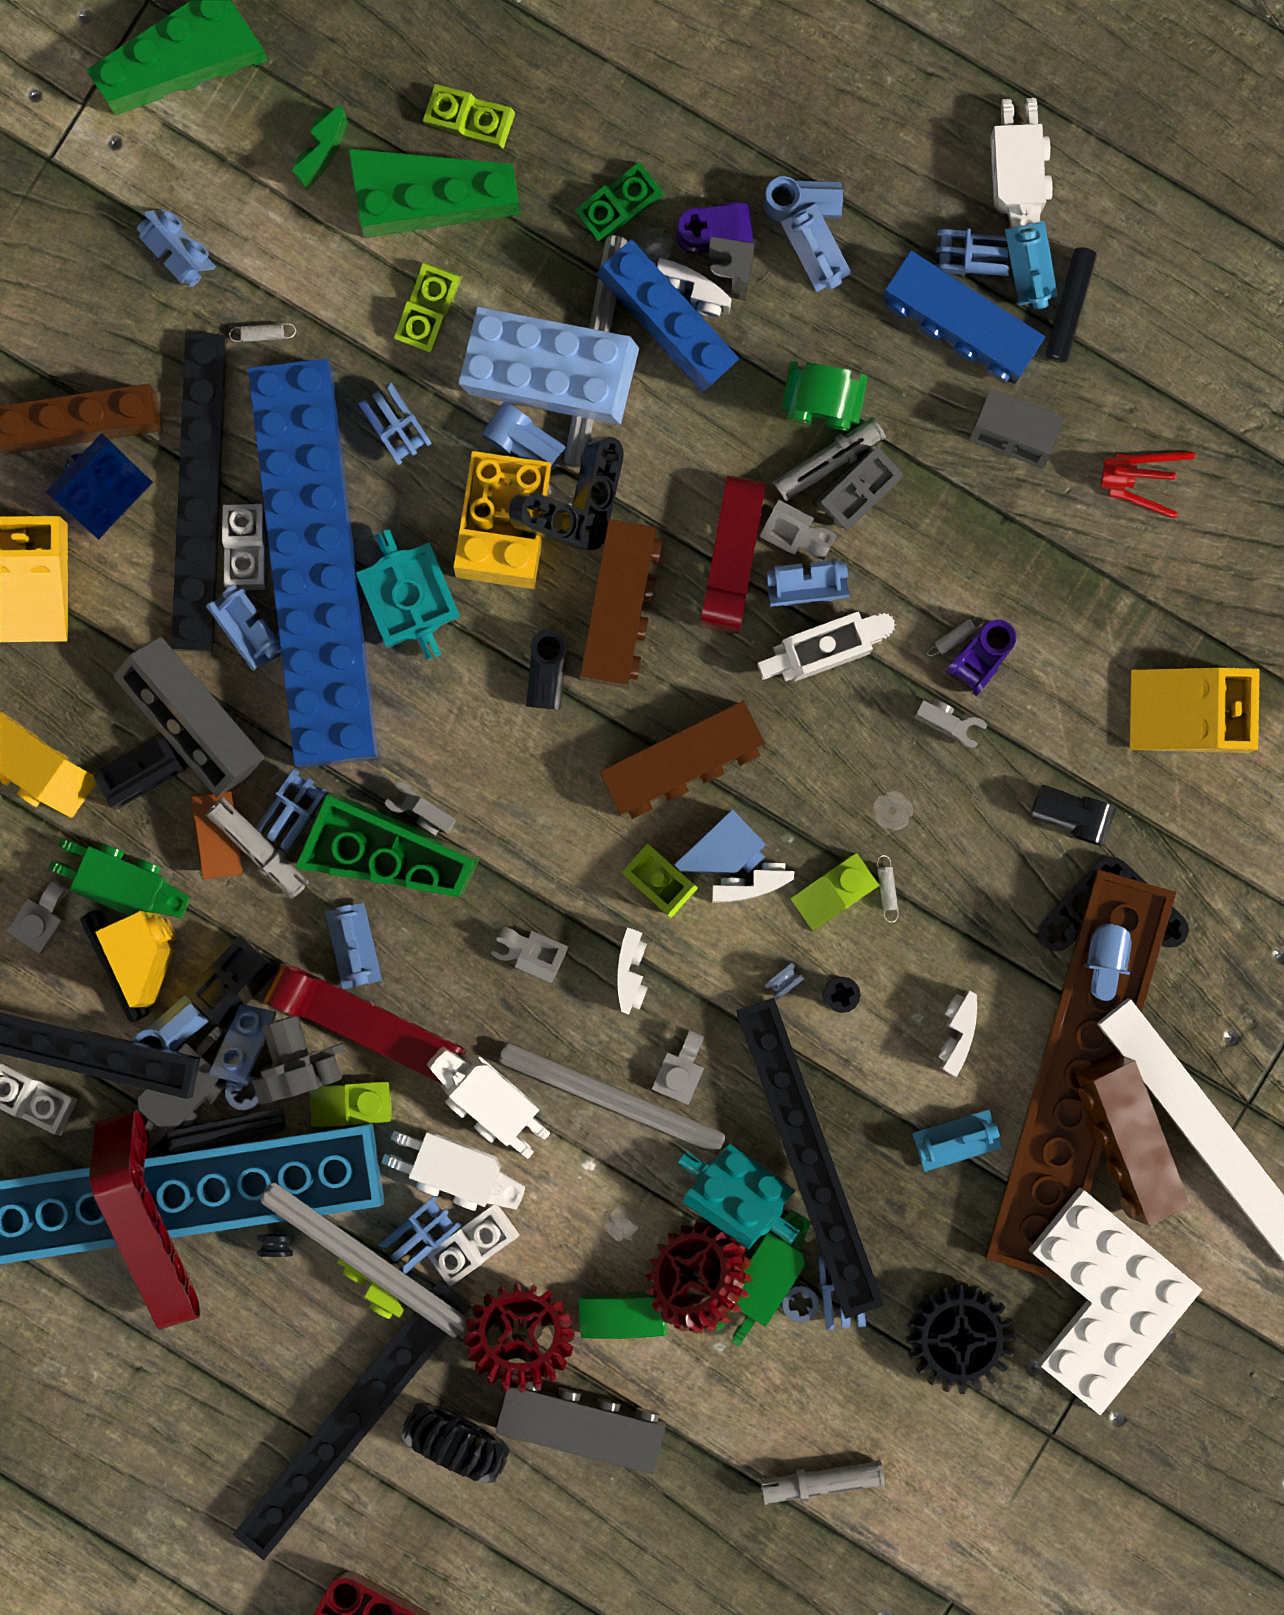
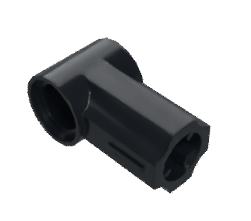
M543 630L536 634L530 646L531 660L526 707L561 710L565 662L568 652L567 643L558 632ZM545 638H555L560 643L561 650L559 655L552 660L540 657L538 653L539 643Z
M1042 784L1035 798L1030 817L1070 832L1069 835L1098 846H1104L1117 808L1086 796L1079 798Z

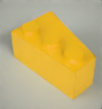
M0 711V782L6 786H9L11 781L20 787L16 794L35 807L42 802L73 818L97 783L93 775L68 760L67 756L58 750H54L39 739L38 736Z

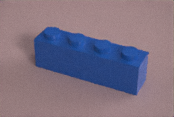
M632 239L608 259L596 273L598 278L702 393L739 360V357Z
M910 251L886 288L882 298L888 302L886 307L895 315L904 319L907 316L921 323L920 329L925 334L936 340H940L943 337L955 345L953 350L959 356L971 362L977 359L988 366L986 371L992 377L1003 383H1007L1009 380L1016 384L1046 337L913 251Z

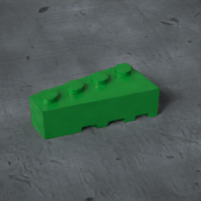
M191 0L86 69L111 110L115 115H119L164 99V96L182 89L186 91L199 86L198 83L218 76L223 78L237 73L236 70L252 64L256 66L265 63L268 59L262 45L231 0Z
M349 149L360 227L365 238L521 215L513 164Z
M334 792L326 795L295 869L316 871L339 877H350L379 884H390L407 887L408 889L460 897L468 887L480 856Z

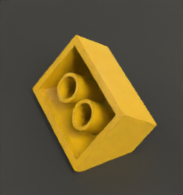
M139 911L96 931L95 933L129 1007H151L157 1004L176 953L173 941L178 940L170 920L168 918L163 919L160 914Z

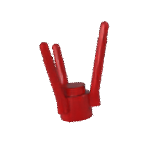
M1195 452L1140 455L1116 453L1115 458L1106 456L1101 488L1110 489L1109 497L1121 498L1159 514L1176 518L1178 516L1176 511L1126 491L1125 488H1134L1136 477L1175 480L1177 477L1174 472L1139 469L1136 464L1191 460L1196 457Z

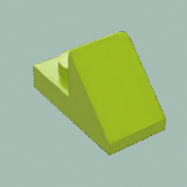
M648 843L621 872L622 875L670 918L676 914L698 889Z
M855 853L790 899L811 930L815 931L880 885L859 855Z
M390 1081L327 1085L309 1091L311 1127L392 1122Z

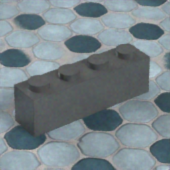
M162 637L129 655L114 674L113 678L216 798L248 778L265 758Z
M531 1382L526 1383L525 1392L522 1394L518 1391V1383H511L509 1390L506 1391L495 1434L654 1475L666 1428V1422L658 1420L659 1413L643 1408H636L635 1413L619 1410L620 1403L613 1400L597 1398L596 1403L581 1400V1393L561 1387L557 1388L556 1393L542 1390L541 1388L537 1390Z

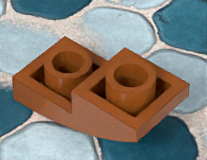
M230 789L217 798L212 792L190 795L193 832L197 839L199 870L202 880L242 874L240 848L216 824L205 816L209 808L221 797H225L234 808Z

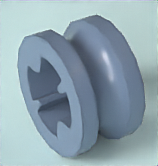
M790 963L764 984L767 989L772 988L775 991L774 998L776 1000L780 999L804 979L802 974L797 975L794 973L795 966L793 963Z
M250 1074L248 1079L249 1082L252 1083V1085L254 1086L252 1079H255L257 1077ZM226 1086V1099L234 1108L247 1110L259 1104L256 1091L253 1099L246 1098L241 1103L235 1098L239 1093H234V1090Z
M803 1284L793 1285L782 1301V1308L786 1316L795 1322H806L812 1319L819 1307L815 1292ZM797 1292H801L804 1298H811V1307L806 1306L808 1311L804 1314H799L796 1308L789 1309V1300L794 1301L792 1295Z

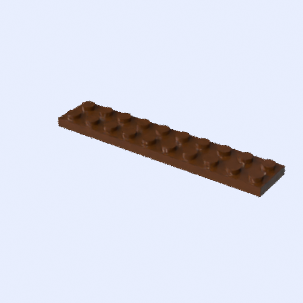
M1096 869L985 1254L986 1259L1065 1281L1033 1255L1029 1248L1079 1187L1090 1194L1103 1147L1098 1143L1092 1131V1126L1095 1123L1091 1112L1082 1104L1078 1094V1089L1081 1086L1076 1074L1115 1054H1120L1096 1023L1127 998L1131 999L1142 1013L1176 896L1175 891ZM1103 924H1114L1124 927L1130 933L1132 943L1127 969L1130 975L1119 973L1115 997L1109 1001H1103L1092 995L1091 981L1093 969L1084 966V963L1087 964L1092 935L1096 928Z

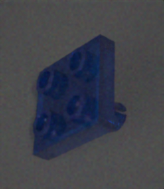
M102 433L83 453L71 456L75 460L73 464L67 460L65 472L46 491L98 540L153 483Z

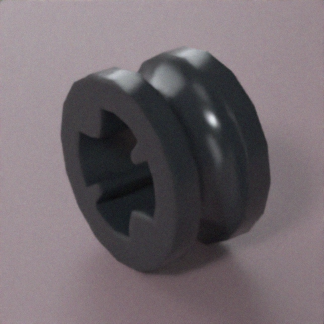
M257 1235V1241H260L262 1245L261 1249L257 1250V1256H293V1250L289 1248V1243L294 1240V1235Z

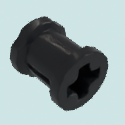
M837 977L827 982L822 996L825 1005L829 1009L838 1013H845L856 1008L860 1001L861 993L855 981L847 977ZM840 983L842 988H850L852 991V995L847 997L848 1004L842 1006L840 1001L833 1002L831 1000V995L836 992L835 985Z

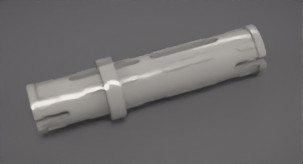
M870 417L868 421L843 436L840 433L835 436V442L806 459L783 476L773 480L772 483L783 501L787 502L790 498L818 482L846 462L850 464L855 462L858 454L881 439H885L886 435L876 419ZM860 439V441L850 446L852 443ZM841 450H843L840 454H838V455H836L835 457H833L835 454H837L838 452H840ZM825 461L823 465L819 466L818 468H816L815 470H813L812 472L798 480V478H800L801 476H803L804 474H806L807 472H809L810 470H812L813 468L817 467Z
M221 797L206 812L205 816L216 824L226 836L258 866L257 871L262 876L267 875L290 899L296 897L305 888V885L308 884L309 880L298 872L285 858L286 853L281 848L276 849L233 808L225 797Z
M881 1460L812 1472L798 1469L796 1474L767 1479L760 1478L764 1505L800 1499L802 1503L808 1502L809 1497L878 1486L885 1487Z

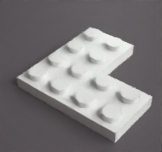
M1079 1187L1029 1248V1251L1083 1295L1087 1301L1036 1363L1101 1415L1202 1289L1085 1190Z

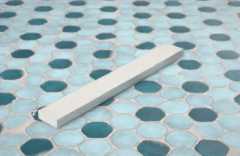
M1127 998L1096 1024L1120 1055L1136 1060L1145 1087L1284 1263V1195L1131 999Z

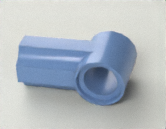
M786 176L777 177L767 186L762 202L763 210L772 220L782 221L816 203L823 218L840 219L843 205L842 182L795 181ZM780 191L785 192L790 196L792 203L788 206H779L773 201L772 194Z
M507 402L502 403L481 433L482 437L508 455L513 453L518 458L551 462V471L557 465L566 449L560 442L532 424L533 421L523 412Z
M185 995L151 1026L138 1033L133 1041L144 1044L148 1037L155 1036L161 1041L163 1049L176 1051L208 1023L210 1019Z

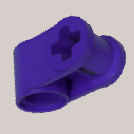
M729 203L715 207L692 208L685 211L678 221L676 232L678 245L687 253L697 254L709 252L711 237L754 244L749 204ZM696 225L697 230L701 232L700 236L693 237L689 226Z
M996 619L990 621L980 630L972 642L963 648L945 672L949 675L955 674L972 688V694L977 696L997 672L998 666L1013 649L1017 636L1015 629L1004 620ZM998 628L1006 633L1008 641L1005 648L998 650L988 645L986 635L990 629ZM965 664L969 666L972 670H974L979 676H977L974 672L967 668Z

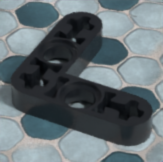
M594 437L588 441L584 449L572 506L541 494L519 493L514 496L509 505V518L512 524L518 529L575 549L596 550L600 548L606 538L608 522L611 518L623 463L624 451L620 441L615 437ZM602 452L606 453V458L602 456ZM597 472H602V476H597ZM597 483L600 489V497L594 504L591 499V489ZM527 508L540 512L538 518L531 517L529 513H526ZM559 511L563 517V525L560 531L556 532L553 519ZM588 511H594V515L588 514ZM585 529L589 530V535L585 534Z
M1111 856L1099 860L1041 921L1037 929L1039 943L1045 949L1056 952L1065 950L1076 940L1080 926L1075 929L1072 923L1069 924L1062 932V935L1065 937L1062 943L1058 940L1050 943L1047 940L1050 932L1046 928L1049 924L1058 926L1066 917L1059 915V912L1063 908L1071 919L1079 922L1081 925L1083 916L1073 910L1072 900L1078 893H1090L1096 869L1101 870L1103 866L1107 868L1117 866L1119 871L1116 875L1143 883L1147 882L1118 857ZM1173 906L1168 923L1174 920L1178 923L1175 928L1178 937L1176 939L1173 937L1163 939L1161 947H1177L1185 942L1188 937V922Z

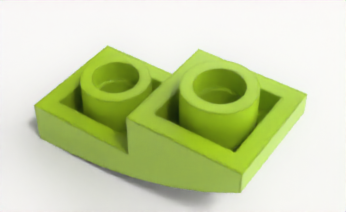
M435 84L423 122L447 133L503 150L515 112L508 106L475 99L469 92Z
M424 262L411 298L406 302L394 339L431 353L442 331L462 276Z
M339 1258L337 1263L345 1267L342 1273L346 1277L362 1285L365 1280L372 1283L364 1297L371 1301L369 1306L371 1310L388 1319L391 1318L392 1314L400 1318L406 1309V1305Z

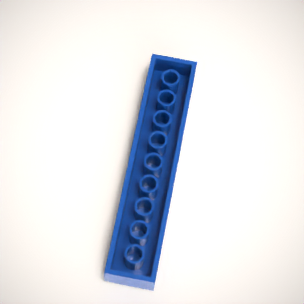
M328 358L248 368L294 764L301 769L379 759L332 366Z

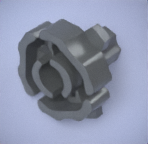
M290 1016L262 1026L273 1062L261 1066L262 1076L252 1079L259 1104L303 1094L342 1079L335 1055L345 1052L343 1043L309 1052L299 1017Z

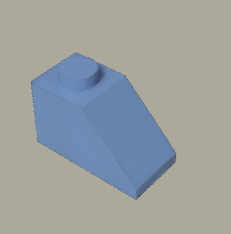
M732 810L688 851L674 867L682 873L736 874L742 868L749 873L765 858L760 851L766 844Z

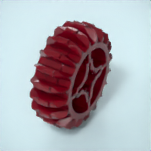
M696 1222L693 1228L689 1225H681L680 1235L674 1232L668 1233L669 1244L667 1246L656 1244L661 1253L658 1259H649L650 1263L655 1266L654 1272L645 1276L648 1281L654 1284L646 1292L649 1297L656 1296L651 1306L655 1311L661 1313L660 1317L664 1322L670 1325L673 1324L676 1329L683 1332L689 1330L695 1334H702L704 1329L717 1331L718 1321L723 1324L730 1323L729 1312L731 1310L742 1312L739 1304H737L739 1298L750 1297L748 1292L743 1289V1286L753 1281L751 1275L744 1272L752 1263L743 1256L747 1251L745 1247L715 1225L710 1224L708 1226L702 1222ZM693 1270L696 1271L697 1273H699V1274H700V1277H698L697 1275H695V1274L693 1273ZM698 1278L705 1283V1286L698 1282ZM710 1296L703 1303L699 1304L705 1297Z
M517 1282L514 1284L512 1293H508L501 1285L498 1288L497 1299L491 1294L486 1293L484 1296L485 1306L475 1304L473 1307L475 1318L467 1319L466 1329L469 1333L464 1336V1344L471 1347L467 1351L468 1360L477 1361L475 1372L478 1375L488 1372L487 1383L489 1385L494 1384L498 1379H502V1390L506 1392L509 1390L511 1383H518V1391L522 1394L525 1392L526 1383L531 1382L533 1387L539 1390L542 1387V1376L553 1383L556 1379L554 1369L564 1371L567 1367V1361L564 1357L572 1356L573 1346L569 1342L573 1341L575 1336L574 1330L568 1328L571 1325L572 1318L569 1314H561L564 1309V1304L561 1300L550 1304L552 1293L549 1290L539 1297L537 1296V1287L534 1284L529 1287L528 1292H521V1285ZM514 1313H528L530 1315L520 1317L515 1315ZM497 1321L500 1325V1332L503 1335L497 1339V1345L491 1349L487 1343L486 1335L490 1327ZM548 1326L553 1336V1341L549 1349L542 1354L539 1350V1343L536 1340L542 1335V1330ZM512 1334H519L520 1337L524 1334L527 1336V1341L520 1342L519 1338L517 1341H514ZM519 1358L526 1363L509 1362V1360Z

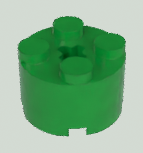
M790 361L781 410L787 411V420L811 424L812 417L827 420V428L850 432L851 424L858 425L860 423L869 376L861 374L860 380L857 381L851 379L850 370L806 362L805 370L798 369V361Z

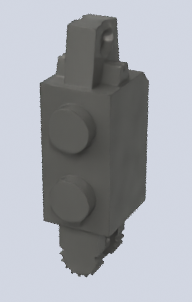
M219 1026L205 1038L198 1048L193 1043H185L178 1051L200 1057L192 1098L185 1099L145 1089L139 1096L138 1110L142 1113L141 1117L147 1134L146 1153L161 1142L169 1130L194 1125L199 1118L195 1111L204 1101L211 1104L226 1087L221 1082L222 1078L209 1075L214 1062L206 1056L223 1038L222 1036L225 1031Z

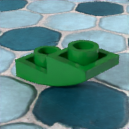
M340 105L332 111L330 109L323 111L312 124L314 128L310 133L317 147L305 149L294 161L296 166L292 169L293 175L306 191L324 173L341 145L348 119Z
M638 162L609 187L604 185L576 208L575 211L597 241L601 242L607 236L612 235L635 219L666 194L645 166Z
M628 1292L623 1296L583 1295L578 1299L581 1338L629 1339L665 1336L668 1334L667 1323L660 1317L661 1313L655 1311L651 1306L656 1296L649 1297L648 1293Z

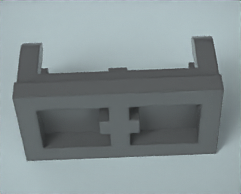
M711 237L708 266L715 275L729 278L725 283L712 282L726 294L739 296L738 300L746 301L755 244Z
M990 388L969 441L1043 469L1051 455L1065 416Z
M878 446L869 447L821 492L812 503L819 510L825 511L833 519L832 523L836 527L844 528L848 531L905 475Z

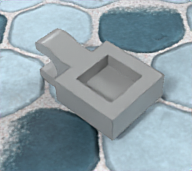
M778 500L760 537L793 555L801 547L812 556L824 560L837 535L825 528H811L810 525L814 519L813 517Z
M934 698L931 703L925 700L922 701L913 717L914 719L947 736L950 735L956 738L966 748H976L978 743L970 740L967 737L966 731L970 726H976L984 731L987 727L985 721L977 717L961 721L952 715L954 709L946 703Z
M398 782L396 786L406 793L405 802L396 805L387 799L385 805L396 813L415 812L420 816L416 823L435 836L440 829L449 834L457 821L418 796L406 783Z
M51 881L42 894L39 903L32 898L26 900L6 932L39 954L44 953L64 922V919L55 914L70 889L57 881L55 883Z
M502 927L491 954L497 959L504 961L518 959L516 968L552 983L566 955L568 946L534 931H531L529 937L526 938L510 928Z
M689 1030L679 1056L667 1051L652 1090L689 1105L704 1070L703 1066L694 1063L704 1036Z

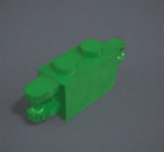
M64 838L60 839L58 846L62 850L83 856L78 871L59 861L50 862L49 870L74 880L69 891L129 916L139 911L180 919L183 918L191 897L167 883L169 878L159 875L160 866L141 858L138 859L136 865L122 859L124 851L102 843L100 849L90 846L86 848Z
M792 1209L782 1218L800 1230L791 1244H788L787 1241L773 1231H769L767 1234L760 1236L749 1250L746 1248L745 1255L749 1257L748 1259L752 1265L744 1272L751 1275L753 1281L743 1286V1289L748 1292L750 1297H740L737 1302L742 1312L746 1314V1317L732 1335L731 1342L738 1347L756 1321L764 1327L768 1325L805 1267L803 1253L800 1248L811 1223L806 1217ZM718 1321L717 1331L715 1332L718 1333L725 1324Z

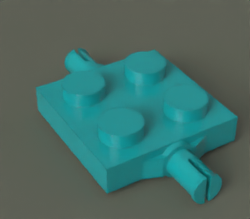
M384 530L383 532L389 546H386L381 532L375 535L384 557L375 565L356 572L357 578L385 646L388 648L405 640L418 639L425 660H431L433 657L428 644H430L435 657L442 655L433 633L440 626L461 618L430 542L412 550L398 551L391 530Z
M731 1144L725 1148L717 1159L710 1161L708 1164L699 1160L688 1150L679 1160V1166H682L697 1177L695 1184L686 1193L683 1203L748 1250L760 1236L767 1234L769 1231H773L787 1241L788 1244H791L799 1234V1229H796L780 1217L783 1208L791 1200L795 1190Z

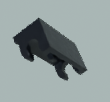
M160 732L155 737L116 760L95 770L92 775L109 806L118 810L183 772L186 768L173 746Z
M239 935L185 995L212 1022L226 1027L234 1019L240 1004L247 1005L275 975L279 968L262 955L254 944Z

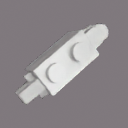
M1036 98L1026 99L1024 106L1026 125H1013L1014 106L1012 100L1002 99V126H994L990 136L994 207L1000 213L1008 214L1010 228L1039 222L1040 213L1046 204V200L1052 199L1051 175L1045 176L1044 161L1050 160L1049 136L1043 137L1042 124H1038Z
M858 611L782 640L780 645L773 647L776 656L757 663L762 680L783 673L785 681L794 679L796 682L869 655L873 649L872 644L878 643L882 639L886 640V637H890V634L893 633L892 631L895 630L894 626H896L894 624L895 620L889 616V613H879V616L873 615L861 619Z
M442 1047L427 1063V1066L442 1082L441 1087L449 1096L445 1103L460 1117L463 1118L468 1113L478 1122L474 1128L491 1143L497 1137L506 1146L510 1144L528 1159L534 1152L525 1140L517 1137L521 1130L527 1125L537 1137L545 1140L549 1136L550 1132L534 1118L539 1111L537 1106L480 1055H470L462 1059L445 1047Z
M393 1131L391 1140L401 1146L419 1150L415 1163L412 1164L396 1155L384 1154L381 1163L410 1174L409 1178L417 1181L416 1189L434 1196H438L440 1190L455 1196L453 1203L473 1211L476 1210L477 1205L485 1207L487 1203L517 1210L526 1186L500 1172L501 1165L496 1156L432 1131L426 1132L424 1140L399 1131Z

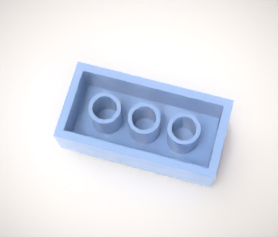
M477 307L458 384L469 395L621 425L639 347L630 336Z

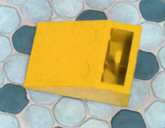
M472 451L454 561L456 578L535 589L542 537L515 527L509 518V505L514 496L519 493L548 495L551 462ZM527 508L526 513H529L531 517L538 518L540 512Z
M60 516L0 517V643L68 642V523Z
M1186 668L1131 670L1129 750L1251 753L1258 750L1260 669Z

